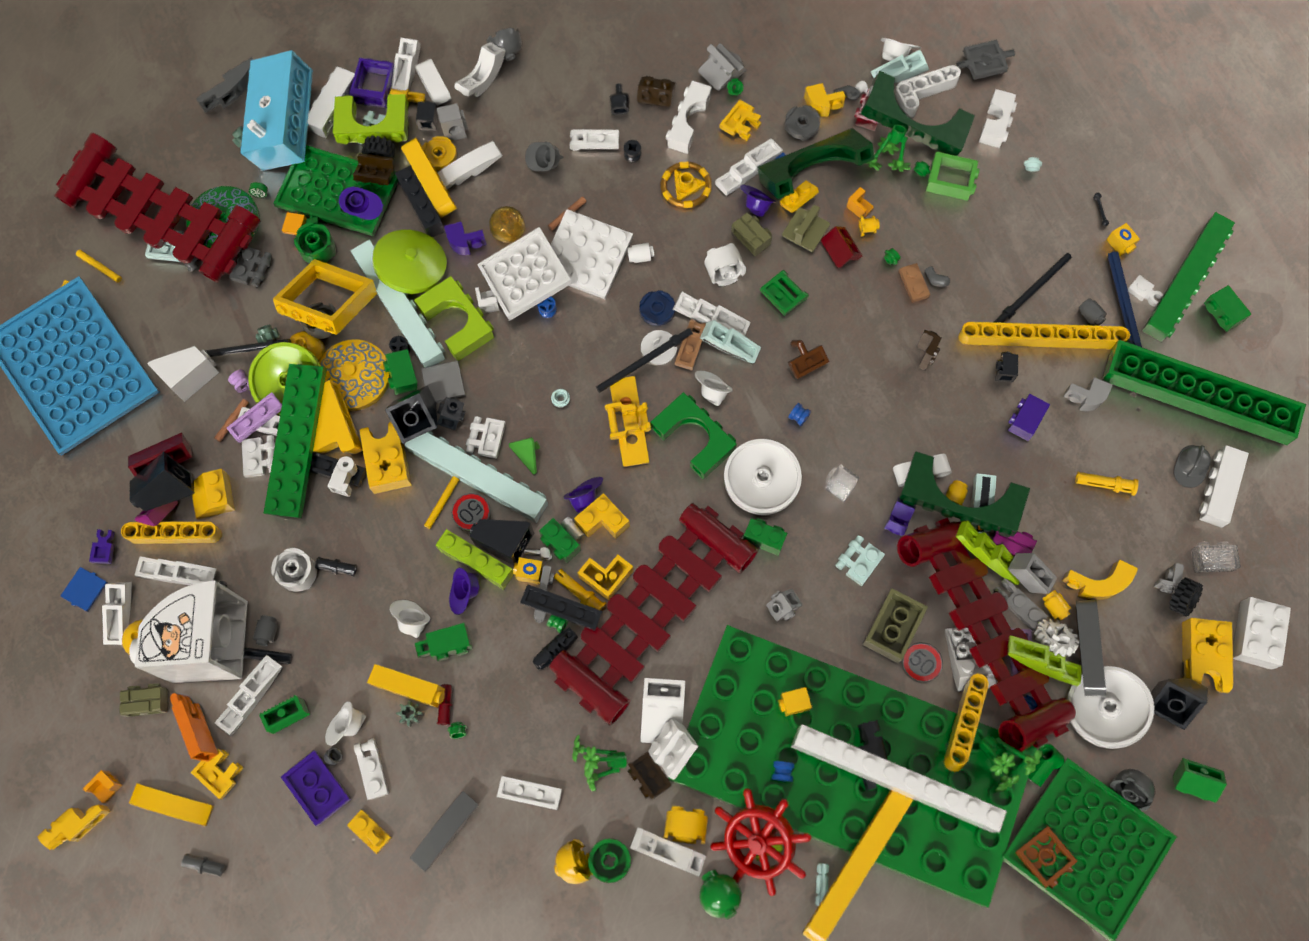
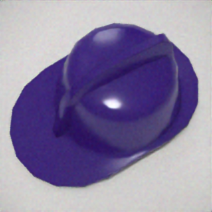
M749 185L740 186V189L746 193V207L750 212L759 217H762L769 210L772 203H776L775 200L755 187Z
M352 186L344 189L339 196L341 209L350 215L371 220L377 218L382 212L383 204L381 199L371 191Z
M594 477L583 482L573 491L565 494L563 498L569 499L575 511L581 513L596 500L595 489L603 483V477Z
M460 567L454 572L449 596L452 612L459 615L466 610L468 601L479 593V575L477 573H469Z

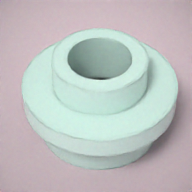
M1030 157L1024 161L1025 170L1039 171L1043 162L1039 158Z
M564 389L555 390L551 396L552 403L556 407H565L570 402L569 393ZM559 397H564L563 401H558L557 399Z

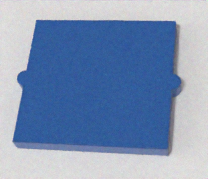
M80 567L60 596L71 602L72 606H78L88 612L108 582L99 578L96 573H91Z

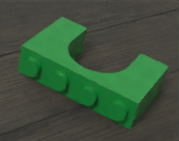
M683 392L651 421V429L664 441L684 424L701 426L707 432L709 442L690 461V467L704 480L736 449L737 443L731 434H726L722 430L723 427L718 421H713L709 417V413L704 408L700 409L696 405V401L691 395L687 396Z

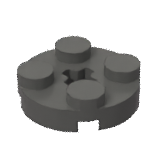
M803 105V107L798 108L795 106L786 115L785 130L794 138L807 141L820 128L819 114L811 106ZM799 120H806L805 125L800 124Z

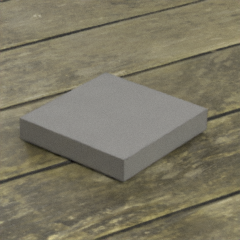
M458 360L421 369L424 385H428L436 403L444 402L446 397L455 399L466 397Z

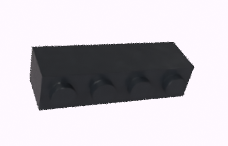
M411 165L395 172L398 183L425 233L432 238L444 233L443 224Z

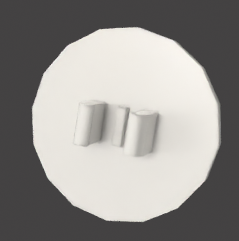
M654 330L648 333L641 343L642 355L645 356L666 343L672 335L663 330ZM673 346L649 363L664 365L670 362L677 353V347Z

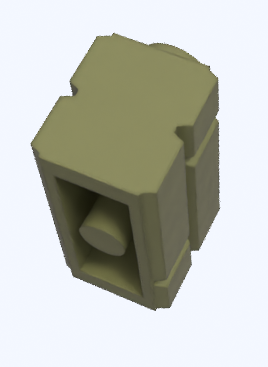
M747 212L732 224L731 232L754 256H757L770 246L772 234L768 228H763L760 225V221L756 216H751Z
M157 683L148 684V688L142 689L141 686H129L128 690L120 692L119 713L125 717L167 713L168 690Z

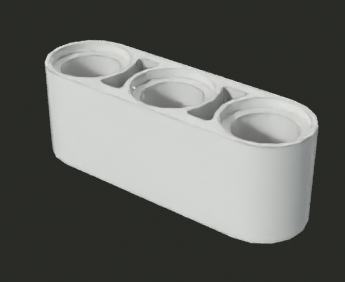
M429 59L415 65L416 71L432 102H436L438 106L450 101L451 96L433 61Z
M946 454L932 456L934 457V479L952 473ZM911 461L893 467L898 487H903Z

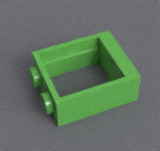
M936 151L926 191L968 201L970 194L974 195L977 184H974V179L978 178L980 171L977 168L978 161ZM940 165L969 171L970 175L967 186L937 180Z

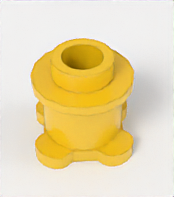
M860 216L858 221L860 236L864 237V233L870 232L876 234L880 228L879 219H876L875 216H872V218Z

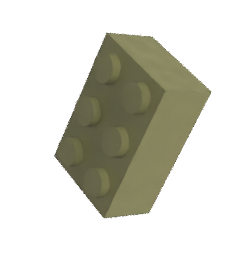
M891 588L862 645L899 664L903 660L928 606Z

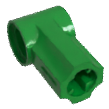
M1044 744L1039 748V751L1042 752V756L1039 759L1040 763L1036 765L1035 771L1031 772L1028 777L1039 787L1043 785L1054 769H1059L1064 764V756L1051 744Z

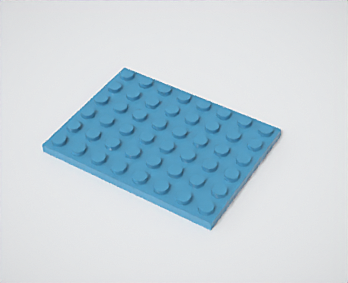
M80 276L0 325V367L61 456L159 393L153 381Z

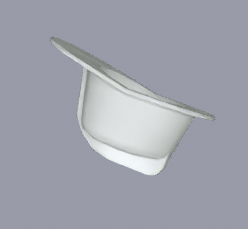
M881 38V41L884 43L882 57L888 61L901 55L905 58L911 49H921L920 46Z
M697 371L695 373L696 379L702 384V396L716 406L721 404L726 398L727 393L733 391L718 376L710 372Z
M397 600L390 605V612L397 619L399 630L402 633L418 638L424 630L425 624L430 621V616L420 606L409 600Z
M347 701L344 703L341 710L330 722L325 735L327 745H335L343 736L356 735L362 726L366 716L359 710L354 709L351 702Z

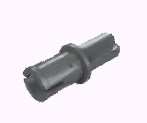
M188 853L184 855L181 863L182 867L197 870L199 874L204 872L220 877L225 871L224 864L210 861L208 857L200 858Z

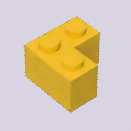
M604 493L574 518L576 525L588 538L604 526L617 539L630 527L629 520Z
M617 554L606 569L589 558L577 573L582 581L609 601L631 576L634 569L629 562Z

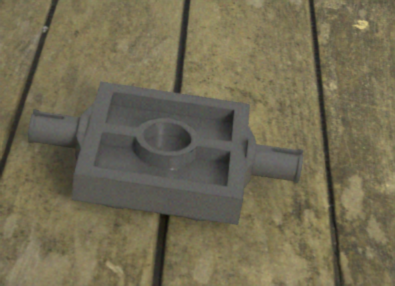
M998 40L967 46L963 49L966 60L956 62V66L959 69L968 67L974 80L1005 73L1008 70L1006 58L1014 57L1015 51L1014 49L1004 51L1000 47Z

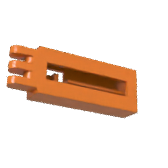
M176 693L171 694L172 710L190 758L209 762L218 755V751L199 703L193 704L189 696Z

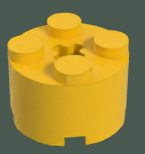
M672 806L671 810L667 811L664 838L668 840V836L673 837L672 841L686 844H696V840H701V844H705L708 816L701 809H693L692 812L684 811L683 807Z

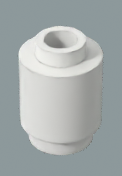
M649 243L636 244L627 248L629 262L651 261V257H654L653 246H649Z

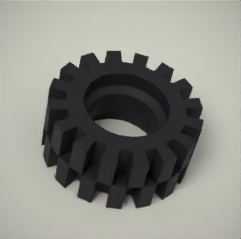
M368 136L364 140L362 154L393 158L394 161L396 146L394 143H391L392 141H387L384 137L381 139L380 136H377V138L375 136Z
M1185 577L1177 585V589L1175 588L1169 608L1187 617L1196 608V604L1200 600L1199 597L1202 595L1203 585Z

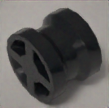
M629 140L624 144V157L628 162L634 163L641 158V145L636 140Z
M395 336L390 340L389 348L392 353L406 349L410 353V346L403 336Z

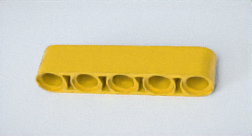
M414 138L401 146L402 151L439 216L443 218L456 210L455 203L419 140Z
M128 522L122 526L121 535L134 544L216 543L222 538V531L212 522H160L157 526H150L139 522ZM175 529L174 534L169 536V533ZM194 529V533L188 536L190 530ZM213 529V533L207 536L209 530ZM136 530V533L131 536L132 531ZM155 530L154 535L150 536L151 531Z
M974 674L964 687L944 758L945 767L952 772L961 770L970 756L989 686L988 679L983 674ZM968 701L972 702L975 707L970 705ZM963 719L967 720L970 725L966 724ZM958 737L962 738L965 743L960 742ZM953 756H956L960 762L955 761Z

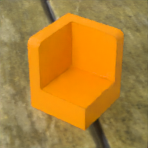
M861 187L848 198L846 208L859 218L861 215L865 218L874 209V206L864 199L866 191Z
M287 212L282 232L297 235V230L306 224L307 219L305 215Z
M100 770L83 790L93 793L101 803H106L123 785L109 771Z

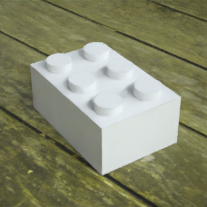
M1253 597L1241 601L1233 645V659L1271 670L1283 666L1291 608Z

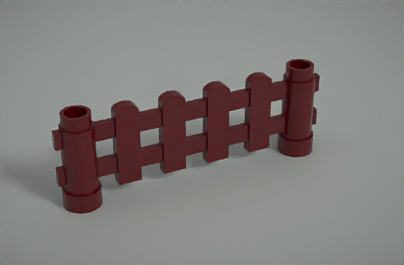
M91 132L84 143V148L82 150L79 149L72 159L74 163L66 175L62 174L56 183L59 189L54 197L71 208H75L82 199L89 202L86 210L97 219L105 218L107 213L116 216L115 226L123 233L131 234L138 227L146 232L143 239L152 248L159 249L165 242L175 247L172 252L173 256L181 263H191L194 257L202 260L203 264L198 271L214 282L218 283L226 273L230 275L237 264L234 260L242 248L246 250L253 239L250 235L254 234L261 220L247 209L235 205L228 216L229 220L227 223L218 220L223 213L219 208L204 201L198 210L189 205L193 200L189 193L175 187L171 194L168 195L161 191L165 184L161 179L146 172L142 180H139L132 176L136 168L119 158L113 166L107 164V161H110L116 153L117 148L103 137ZM98 175L104 177L97 190L91 188ZM124 188L133 192L125 205L116 201ZM152 203L162 207L154 220L145 216ZM181 217L191 222L183 235L173 230ZM212 232L218 235L211 248H208L202 244L209 233Z
M691 503L679 518V521L687 529L678 540L671 535L664 537L659 543V552L663 557L653 569L647 565H641L634 571L633 580L638 586L627 598L621 594H616L610 598L607 609L612 616L601 628L597 627L596 631L588 628L583 629L581 640L586 645L577 656H572L566 650H563L554 658L549 666V669L557 677L554 683L565 692L568 689L572 690L582 699L579 704L590 714L595 710L597 716L609 726L622 716L631 702L619 690L613 689V687L623 676L631 683L634 682L645 669V666L637 659L649 646L656 652L663 648L671 638V635L663 629L674 616L678 617L682 622L687 620L697 608L689 600L700 586L710 593L722 579V575L715 569L723 559L727 561L730 567L741 574L751 564L759 551L748 540L742 539L744 533L734 525L728 528L717 519L719 514L709 506L704 509ZM698 540H701L711 548L703 560L690 550ZM675 566L688 575L678 589L665 580L666 576ZM650 595L663 605L652 619L639 610L640 606ZM624 625L637 635L626 649H623L613 640L614 636ZM598 655L611 665L601 678L588 667Z
M948 518L937 521L935 528L929 529L927 525L914 529V533L905 535L898 540L897 552L899 558L904 564L911 567L930 560L936 573L929 576V579L938 595L948 592L956 609L949 612V615L958 631L968 628L977 644L969 649L979 668L988 665L998 682L990 687L1000 706L1009 702L1016 716L1000 724V739L1018 751L1023 752L1032 746L1037 748L1049 742L1046 736L1054 733L1055 737H1058L1068 732L1067 725L1076 715L1074 705L1065 698L1057 700L1050 698L1044 687V684L1049 682V676L1023 665L1010 656L1019 672L1011 676L1002 660L1003 657L1008 656L1010 635L1028 640L1022 629H1011L1003 615V612L1008 609L1006 599L999 592L991 594L983 580V577L988 574L986 565L977 557L971 559L964 545L956 537L961 521L950 522ZM951 552L957 565L950 567L943 554ZM968 583L978 599L971 603L961 587ZM989 619L998 636L991 639L982 621ZM1028 692L1031 693L1038 707L1032 710L1023 697Z

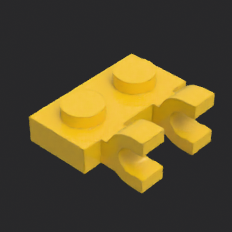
M739 100L719 124L720 129L732 136L738 133L742 139L748 141L751 137L749 133L751 128L744 126V123L749 121L754 128L758 129L761 125L759 121L761 115L753 113L754 107Z
M217 749V756L209 762L200 761L191 773L218 799H223L236 784L233 778L244 767L238 762L236 764L232 762L224 772L218 765L225 761L230 754L224 749L222 751Z

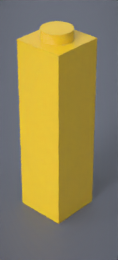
M374 664L367 681L368 684L376 688L436 708L443 702L445 696V688L437 684Z

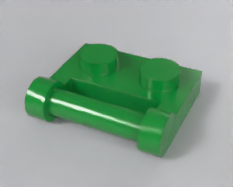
M785 270L779 272L760 288L763 295L784 316L809 297L806 291L803 292L788 277V273ZM780 281H783L797 295V297L795 298L780 283Z

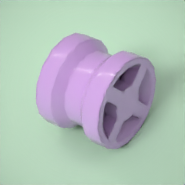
M237 370L229 376V383L235 386V390L238 393H243L249 389L248 377H246L244 370Z

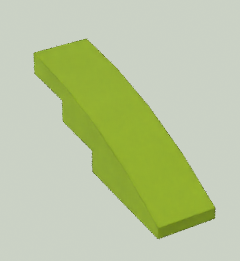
M969 521L961 522L956 534L960 542L997 574L1011 583L1019 585L1020 581L1008 570L1014 557L1003 544L996 545L986 532L978 533Z
M1009 636V656L1023 665L1056 680L1074 686L1081 684L1082 665L1065 661L1066 656L1054 655L1053 652L1049 651V646Z

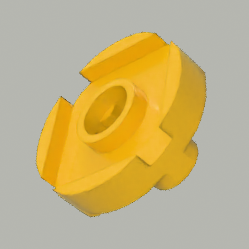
M435 136L432 137V140L426 141L422 145L436 171H441L456 161L457 151L455 145L447 137ZM439 151H442V155H441V156H436V155H435V153H438Z

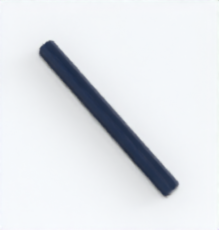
M1113 251L1108 253L1107 256L1124 325L1130 332L1128 341L1131 344L1142 347L1119 253Z

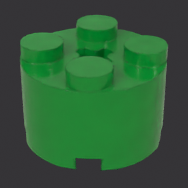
M310 222L302 225L297 230L294 244L303 260L307 263H311L314 259L326 263L336 255L335 241L326 226Z
M601 840L594 845L589 854V869L593 876L602 882H618L630 870L631 854L628 848L618 840ZM607 855L615 857L614 866L605 865L604 861L607 860Z

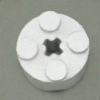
M733 243L708 250L704 264L713 284L717 283L718 286H727L738 281V276L745 274L746 266L739 250Z
M286 549L280 555H277L272 562L271 571L273 577L281 586L289 591L299 592L307 590L316 579L317 569L315 568V561L300 549Z

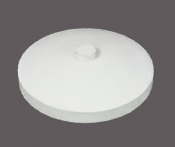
M769 439L751 440L740 445L728 458L724 470V484L729 497L741 509L757 515L774 514L785 509L794 501L801 486V468L795 455L783 444Z
M1104 666L1106 696H1085L1082 674L1081 684L1079 686L1072 685L1068 694V700L1074 705L1076 711L1075 718L1071 723L1079 735L1094 745L1111 749L1130 746L1143 738L1148 732L1154 716L1153 698L1145 683L1130 671L1119 667Z

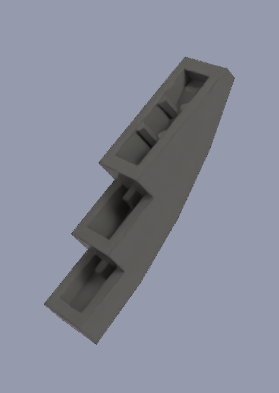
M462 791L420 843L410 859L426 872L453 841L454 836L465 825L466 820L477 809L479 804Z

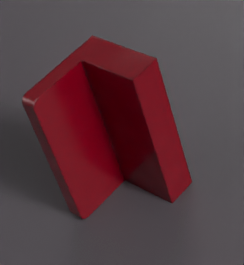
M835 226L821 239L822 244L837 268L843 267L849 260H859L863 256L845 227Z

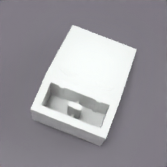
M957 628L945 629L952 674L957 691H964L966 683L977 673L983 674L988 679V688L998 683L990 667L985 665L979 668L969 649L977 644L968 628L958 631Z
M644 679L641 743H652L662 733L664 724L671 719L683 724L685 681Z

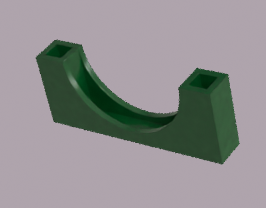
M879 71L872 82L860 114L891 129L894 125H902L907 130L906 136L942 153L958 156L963 150L975 115L959 108L951 120L944 124L935 126L920 124L909 118L897 104L894 95L895 77Z
M854 128L848 129L758 166L760 183L777 199H781L794 193L793 178L800 171L811 165L825 161L842 160L860 166L875 160L873 143Z
M915 451L899 497L905 504H916L922 506V509L926 511H937L944 517H955L960 519L961 522L969 521L971 524L979 525L983 530L991 531L992 529L998 531L1004 537L1014 536L1018 532L1030 488L1011 482L1007 486L1004 495L993 504L978 508L961 506L948 499L938 488L933 475L934 457Z

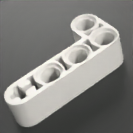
M950 65L899 82L894 95L900 109L909 118H913L917 113L919 99L953 89L957 85L961 74L959 67Z

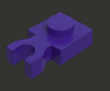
M97 529L98 543L92 542L89 562L112 564L115 545L110 542L114 538L115 532L108 530L107 536L103 537L104 531Z

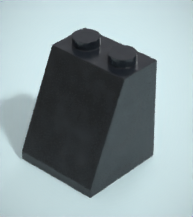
M428 385L394 400L385 409L402 444L438 427L436 401Z
M164 451L130 480V502L136 508L140 507L144 511L183 499L195 493L193 474Z
M479 519L477 524L474 523L469 532L475 546L513 566L515 563H518L519 557L521 558L534 535L531 523L527 521Z

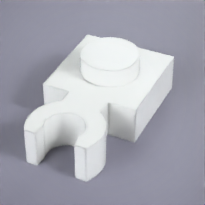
M1141 275L1128 288V292L1141 301L1146 298L1148 303L1154 307L1158 303L1154 297L1160 300L1164 296L1160 291L1152 290L1155 285Z

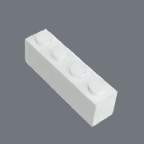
M337 66L334 72L330 74L327 84L322 87L319 97L313 102V106L309 111L307 128L309 132L327 138L333 128L335 96H350L349 93L355 73Z
M1227 445L1216 451L1213 458L1215 464L1208 476L1211 479L1204 490L1206 497L1199 508V513H1201L1199 520L1221 528L1230 523L1249 453Z

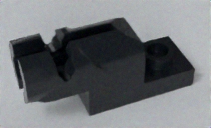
M878 720L858 725L860 743H863V746L856 748L887 760L888 754L883 737L874 736L875 733L880 731ZM862 777L865 791L877 788V783Z

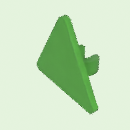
M531 437L509 443V447L533 475L536 474L535 451L541 448L538 441L534 442V439Z

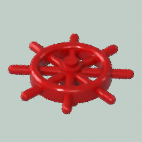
M746 788L743 794L747 807L739 810L734 816L720 806L715 808V813L728 824L725 830L724 841L713 842L710 848L713 851H727L731 861L738 868L732 877L737 883L741 881L744 874L757 879H765L768 894L774 896L776 888L773 878L783 873L786 869L790 870L800 879L806 877V872L792 861L796 852V843L809 842L811 835L809 833L794 834L791 825L782 815L788 806L786 799H782L775 810L768 806L755 805L752 791ZM749 817L752 830L741 823V821ZM758 817L768 821L764 828L760 827ZM737 830L748 839L737 840ZM784 844V855L771 845ZM740 848L750 849L746 857L743 855ZM767 853L779 863L770 866ZM756 855H759L761 866L753 863Z

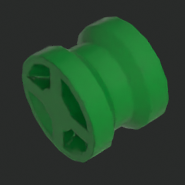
M551 615L547 626L550 628L554 627L558 633H561L569 621Z

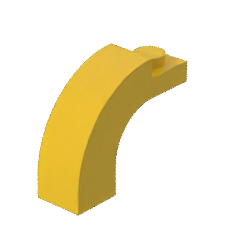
M1118 560L1112 565L1110 573L1105 580H1092L1073 570H1069L1065 573L1062 581L1067 583V586L1070 588L1080 589L1078 594L1080 598L1097 601L1105 600L1127 588L1133 581L1138 568Z

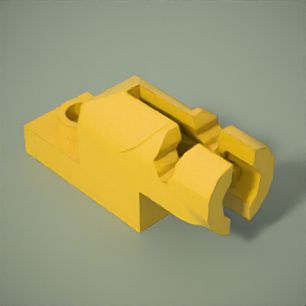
M98 804L90 807L85 814L79 808H69L50 824L52 829L45 828L37 836L38 840L49 850H54L67 840L79 842L111 811L106 805Z

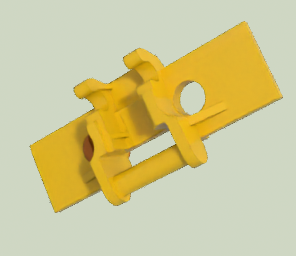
M635 376L625 377L610 386L613 403L605 405L611 431L609 437L611 440L619 439L623 467L649 463L645 433L651 430V423L648 422L647 417L648 405L647 402H643L642 405L639 404ZM619 411L622 412L625 429L622 432H618L615 412ZM629 435L637 437L638 440L635 444L627 442Z

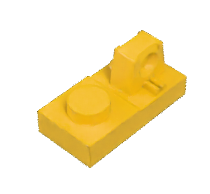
M805 180L794 189L793 194L785 196L780 201V205L793 213L819 193L818 187Z
M362 809L347 824L376 854L392 839Z

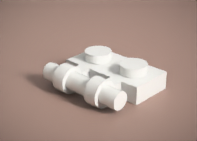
M475 416L473 423L470 425V437L466 441V453L473 454L474 448L477 447L479 448L478 455L497 459L506 425L505 421L486 418L484 425L481 424L482 418ZM478 432H483L481 440H477Z
M273 435L267 436L265 444H263L261 437L242 441L243 476L245 478L265 475L264 468H268L269 473L271 472L276 443ZM263 452L268 453V459L264 460Z

